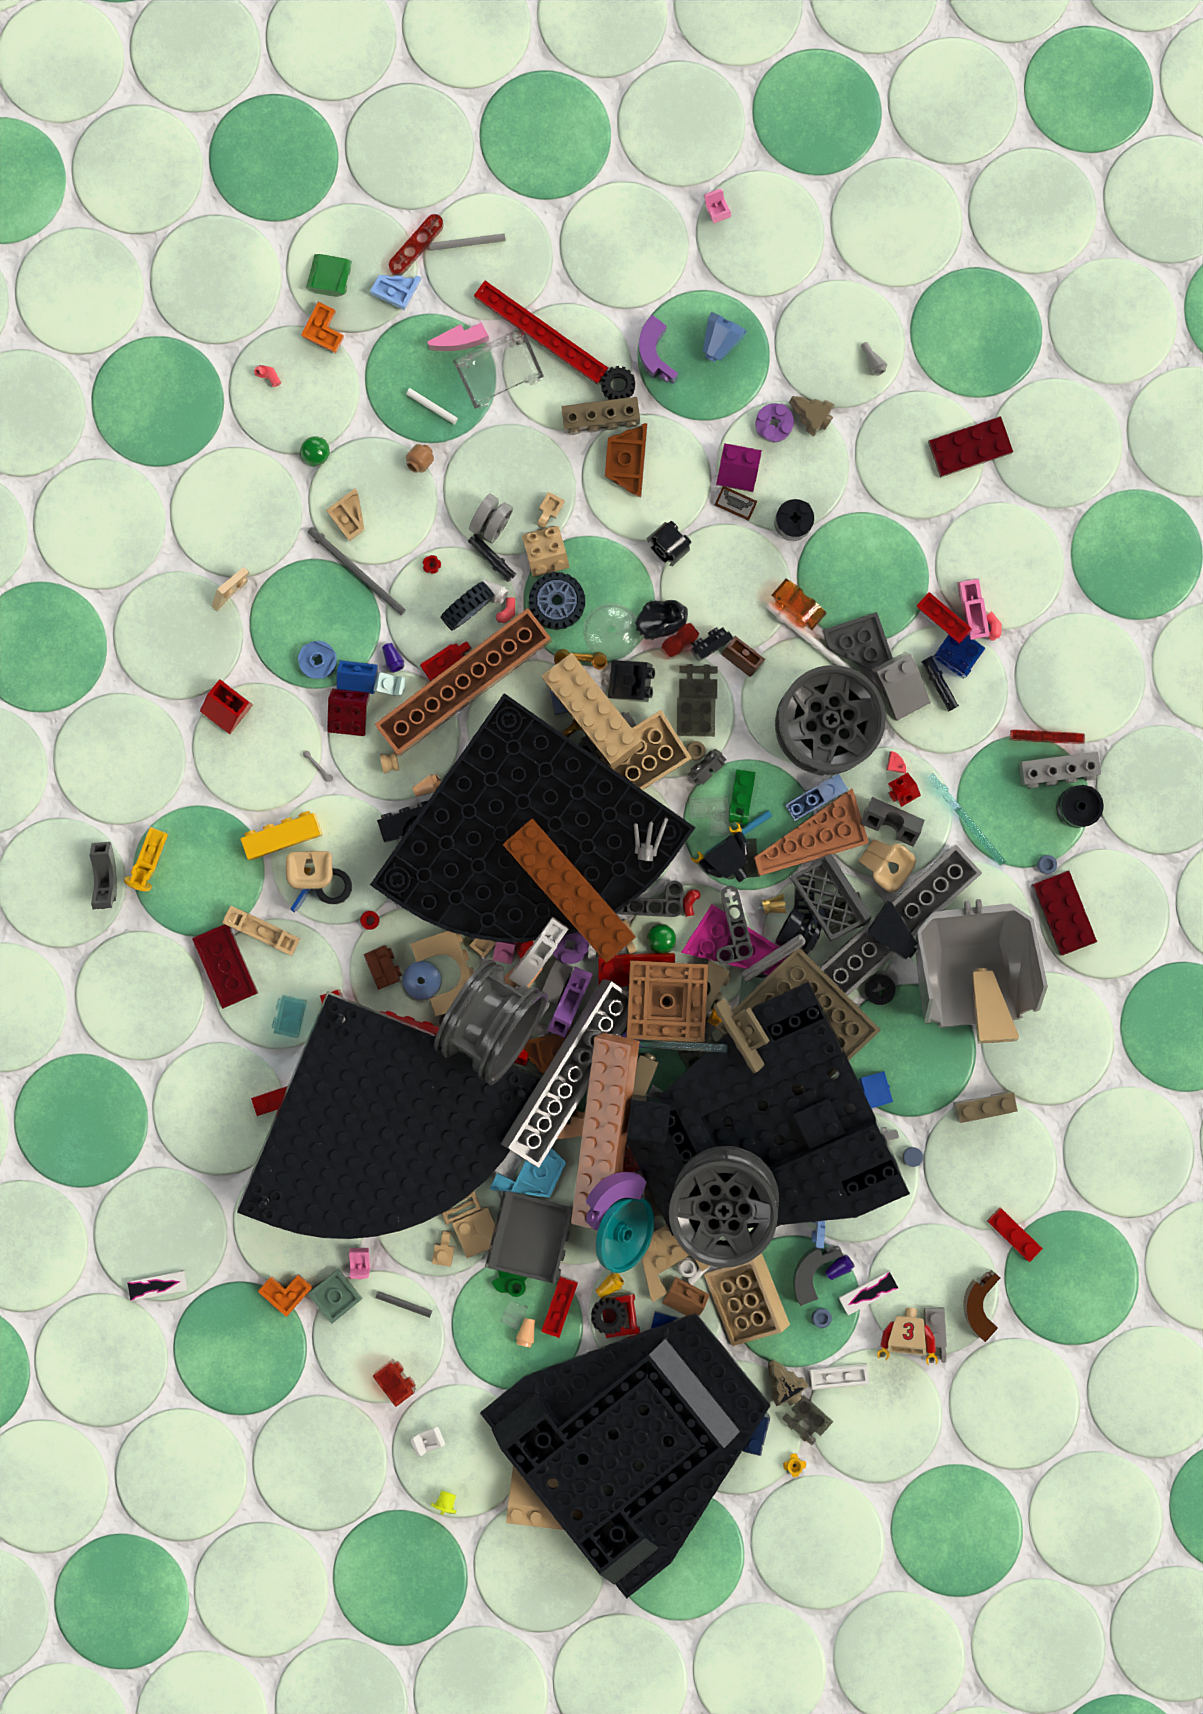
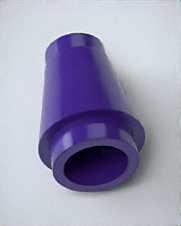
M387 643L382 646L387 669H390L391 673L402 670L405 667V661L393 644Z
M845 1254L837 1258L825 1270V1273L832 1281L852 1272L855 1265L850 1257Z

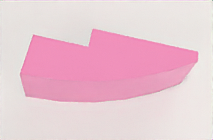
M482 322L465 331L460 324L427 341L429 349L433 351H457L488 342L489 336Z
M979 579L957 582L966 624L972 628V631L969 633L970 640L990 636Z

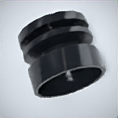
M793 908L784 922L775 944L782 946L801 934L806 940L805 945L801 948L808 954L813 950L820 937L821 926L817 922L814 928L812 927L814 918H810L806 924L803 923L805 913Z

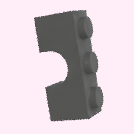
M871 797L860 824L876 831L880 829L881 825L891 826L897 833L896 840L913 847L921 834L925 820Z

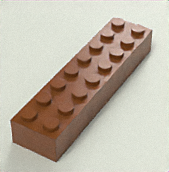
M533 818L503 844L606 963L636 938L632 931Z

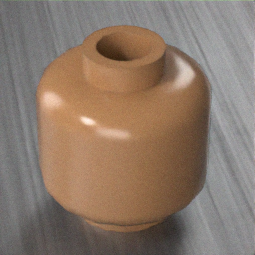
M416 444L406 455L407 467L415 473L425 472L434 461L432 449L425 444Z

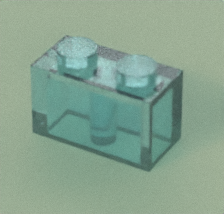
M282 995V998H278L276 1009L279 1010L278 1016L274 1017L272 1023L274 1033L294 1038L299 1037L307 1003L306 999Z

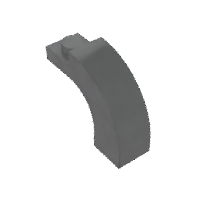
M111 842L92 843L89 854L94 874V891L91 906L93 910L112 908L113 901H116L117 897L116 863Z
M828 1246L824 1248V1252H821L820 1248L813 1247L799 1260L794 1272L793 1286L800 1306L818 1299L813 1286L814 1273L822 1264L843 1256L839 1246Z

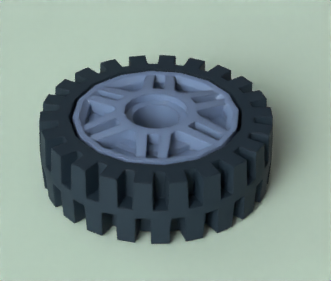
M563 572L547 573L540 577L532 586L529 594L530 611L538 622L548 629L559 630L571 627L580 619L584 612L585 594L583 588L569 574H564ZM554 597H561L563 601L560 605H554L552 599Z
M482 581L454 601L442 613L440 618L453 631L477 614L495 595L485 582Z

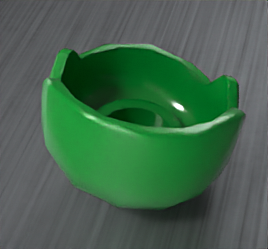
M319 436L307 438L300 448V458L311 467L323 464L330 454L328 443Z
M657 924L651 927L647 934L649 948L655 953H669L676 945L675 932L667 924Z

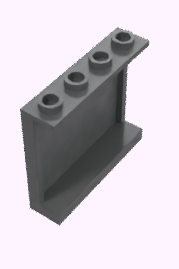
M503 1191L485 1267L555 1284L561 1275L559 1266L560 1261H563L566 1250H564V1244L568 1242L570 1236L568 1227L569 1223H571L573 1207L510 1191Z

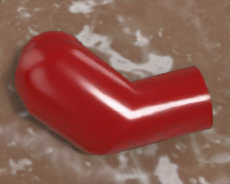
M696 889L689 890L683 898L685 917L694 915L692 905L701 896L700 892Z

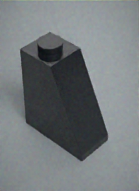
M886 901L866 931V934L902 959L912 958L917 950L915 948L917 942L893 903Z

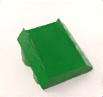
M315 254L306 288L322 295L333 297L344 295L347 292L346 283L351 271L352 261L346 258Z

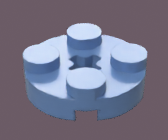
M314 641L302 647L298 655V663L302 672L309 678L326 679L336 668L337 655L326 642ZM321 655L322 663L314 665L313 657Z

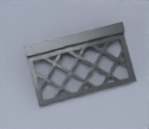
M832 854L825 856L823 860L790 877L830 942L860 926L863 927L869 924L872 916ZM822 867L826 873L825 877L815 876V869ZM802 876L810 878L809 885H801L797 879ZM812 879L823 882L821 890L810 887ZM825 883L834 885L836 888L835 894L824 891ZM809 891L820 894L818 902L809 899ZM822 895L833 898L831 906L821 903ZM835 899L845 902V910L834 907ZM819 907L830 910L828 918L820 916L818 913ZM832 911L843 913L842 922L831 919ZM846 914L854 916L857 922L852 925L844 923ZM829 923L839 925V932L832 935L828 929Z

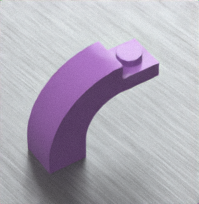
M651 315L640 333V360L644 369L652 378L659 373V377L667 383L670 381L673 384L678 378V373L664 363L656 352V345L665 334L667 326Z
M575 966L549 1024L548 1031L565 1038L591 980L592 973Z
M620 1172L604 1178L592 1189L586 1199V1203L591 1207L587 1212L586 1222L594 1230H598L604 1215L615 1201L621 1198L641 1199L646 1181L639 1174L632 1172Z

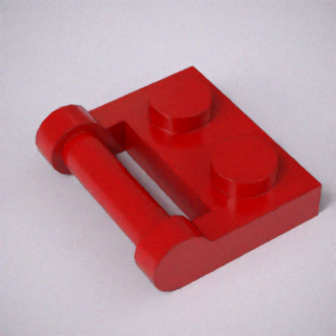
M635 1294L614 1296L613 1298L617 1301L619 1300L621 1303L626 1302L630 1327L624 1328L623 1326L615 1334L608 1333L606 1338L640 1333V1326H637L634 1306ZM612 1309L603 1310V1321L605 1323H612L616 1319L615 1311Z

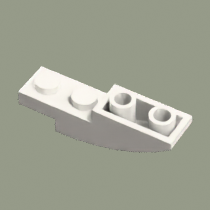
M552 917L510 974L509 979L520 986H527L555 951L558 943L567 932L568 927Z

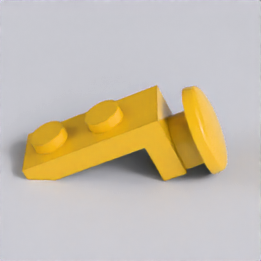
M152 827L149 828L137 862L132 868V876L124 878L126 885L144 892L152 889V885L147 880H150L154 875L168 837L167 833Z

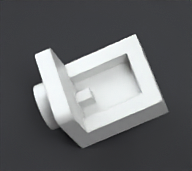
M438 1426L421 1431L411 1438L412 1447L418 1457L445 1445Z

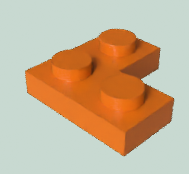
M318 301L301 336L336 354L344 339V335L328 327L336 313L335 309Z
M299 1274L287 1288L271 1276L258 1292L287 1317L313 1286Z

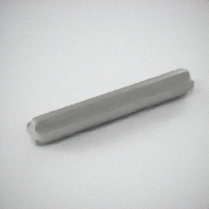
M801 934L797 935L743 971L742 977L745 981L752 980L805 945V938Z

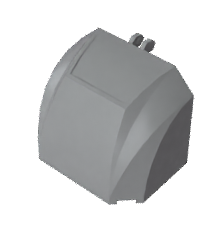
M976 899V907L971 908V903L966 900L964 902V909L933 912L917 931L916 959L924 1023L929 1024L932 1021L937 1023L940 1028L975 1025L971 975L979 968H987L988 971H993L1012 1020L1023 1018L1022 1014L1030 1010L1037 1012L1041 1009L1048 985L1034 919L1011 903L982 906L981 899Z

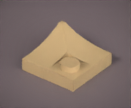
M484 1207L452 1222L467 1258L489 1250L495 1224L488 1207Z

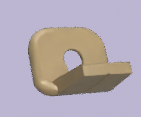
M873 839L859 862L873 872V879L885 891L893 893L902 887L915 867L916 859L901 844L890 846ZM889 862L898 864V869L893 874L887 866Z
M291 852L287 855L286 880L291 887L295 889H320L326 887L331 882L333 872L332 854L330 852ZM314 863L315 873L311 876L304 873L305 864Z

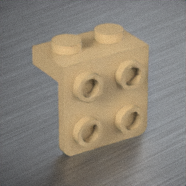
M558 526L530 532L522 536L533 577L570 568Z

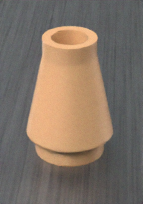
M430 774L412 787L416 797L434 793L441 781L437 774Z
M524 1318L515 1338L517 1339V1345L531 1348L532 1343H534L535 1320Z

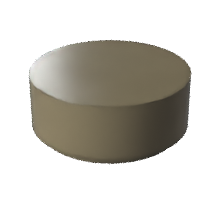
M699 741L691 742L686 749L692 757L691 760L694 761L702 759L706 752L705 746Z

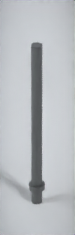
M313 527L308 530L307 533L315 539L317 544L320 543L395 611L400 615L405 613L406 609L324 538L325 535L323 533L320 534Z

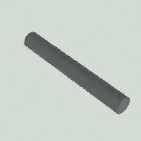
M380 1291L377 1292L376 1299L429 1318L432 1314L430 1309Z

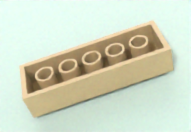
M573 653L542 675L545 684L612 769H615L644 747L638 735Z

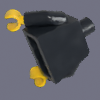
M736 823L738 826L737 830H732L729 826L731 835L703 855L696 851L699 854V858L695 860L691 857V860L698 864L706 874L726 879L733 874L738 882L743 881L748 876L742 867L748 863L746 859L749 857V846L739 823Z

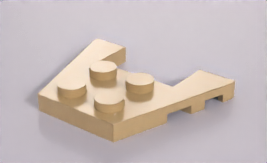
M667 1224L653 1232L650 1245L642 1257L652 1302L668 1293L658 1274L689 1256L679 1245L675 1237L672 1236ZM695 1259L701 1271H704L705 1269L710 1267V1265H706Z

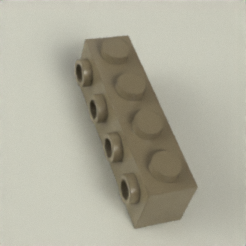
M637 397L561 406L564 432L569 433V435H576L580 431L586 430L589 433H593L601 428L615 430L618 426L632 428L640 424Z

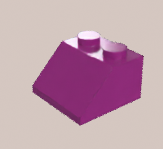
M724 443L716 485L753 492L762 450Z

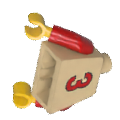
M906 1308L905 1317L896 1316L895 1321L890 1322L883 1330L880 1344L882 1349L877 1353L878 1358L881 1357V1352L886 1353V1360L890 1357V1352L924 1355L928 1365V1359L934 1357L936 1364L938 1363V1358L934 1354L936 1352L935 1337L930 1327L924 1324V1319L916 1318L917 1309Z

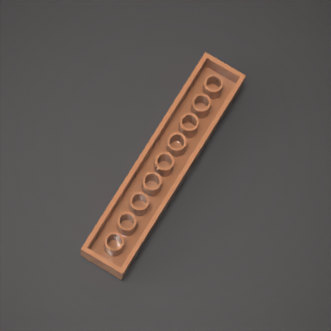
M527 608L375 723V726L400 757L551 643L552 640Z
M602 1033L594 1039L571 1224L593 1229L586 1222L587 1212L591 1208L586 1203L588 1195L604 1178L623 1172L631 1099L640 1043L638 1040L608 1033Z

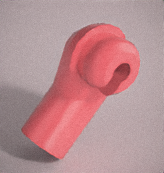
M265 365L255 367L254 374L257 377L269 379L273 387L281 384L274 368Z
M506 598V608L501 613L498 612L496 614V620L499 623H507L515 616V598Z
M991 611L986 615L987 622L991 625L988 638L991 641H995L996 638L1001 636L1002 624Z

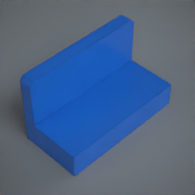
M340 660L337 669V689L374 694L375 691L373 690L378 665Z

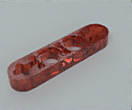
M431 214L391 258L389 269L393 275H403L439 235L444 227L440 215ZM438 220L439 226L432 227L431 221L436 222ZM421 233L428 236L427 241L419 242L417 240L418 235ZM407 248H414L415 254L408 257L405 255ZM402 255V257L404 258V260H403V262L400 264V265H401V269H398V268H397L396 270H394L395 267H394L393 264H394V263L399 264V263L402 261V259H401V257H400V256Z
M1010 730V740L1085 744V734Z

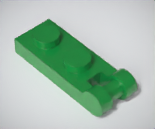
M736 770L728 822L734 823L736 821L747 825L756 772ZM736 808L743 809V815L736 814Z

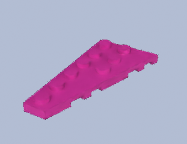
M711 904L681 953L719 962L716 959L717 950L732 944L725 912ZM737 926L734 929V935L738 938L742 937L744 929ZM747 927L753 953L748 959L729 963L728 965L748 969L778 949L779 946ZM742 945L739 947L738 952L741 956H746L749 949L747 946ZM722 950L719 954L720 959L723 961L730 958L729 951ZM788 956L762 973L769 975Z

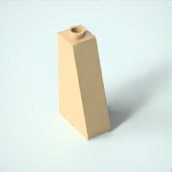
M987 968L976 969V972L972 973L971 978L978 1044L1017 1041L1019 1034L993 971H988Z

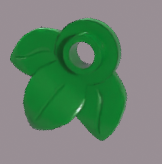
M498 1270L500 1278L492 1281V1285L498 1292H508L513 1297H519L525 1292V1280L527 1277ZM513 1284H519L520 1289L514 1290Z

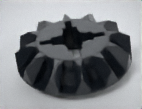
M874 975L865 984V994L868 1000L874 1004H887L895 995V984L886 975ZM878 981L881 987H888V989L882 991V998L878 992H872V990L878 987Z

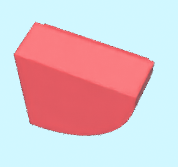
M890 751L886 770L905 774L906 765L903 759L896 752Z

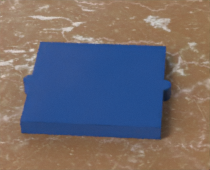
M303 889L290 908L292 912L295 913V911L299 910L312 889Z
M885 1071L859 1078V1083L871 1108L893 1102Z

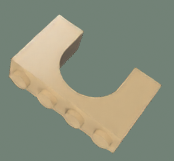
M450 931L411 943L417 962L443 954L452 957L460 967L461 976L457 986L449 992L430 998L436 1017L447 1013L462 987L474 973L473 967L469 968L467 960H470L466 949L463 950L461 942H463L462 935Z

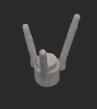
M667 818L663 821L654 847L650 845L653 823H649L646 844H641V847L638 824H634L637 859L653 861V856L657 854V849L668 821Z

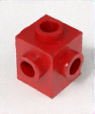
M908 772L888 783L890 798L893 802L897 801L901 807L921 796L917 783Z

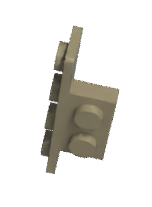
M725 998L719 1000L714 1005L717 1016L722 1020L726 1031L731 1035L737 1049L746 1060L747 1066L753 1073L758 1072L764 1066V1062L756 1049L767 1044L770 1040L750 1007L734 1014Z

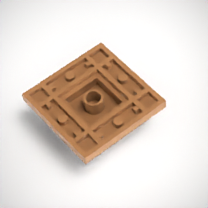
M630 961L626 1038L704 1042L708 965ZM666 997L670 1000L667 1005L663 1003V999Z

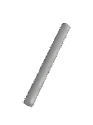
M505 233L430 243V250L506 241Z

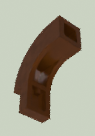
M993 1270L984 1273L979 1284L973 1279L967 1287L964 1296L963 1307L966 1320L972 1330L984 1342L998 1329L987 1318L983 1309L986 1294L1001 1278Z

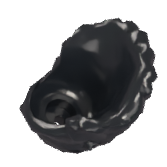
M676 600L650 601L643 606L639 617L636 618L635 625L637 626L636 630L640 631V636L644 635L646 640L651 639L653 641L660 637L670 636L686 625L688 609Z

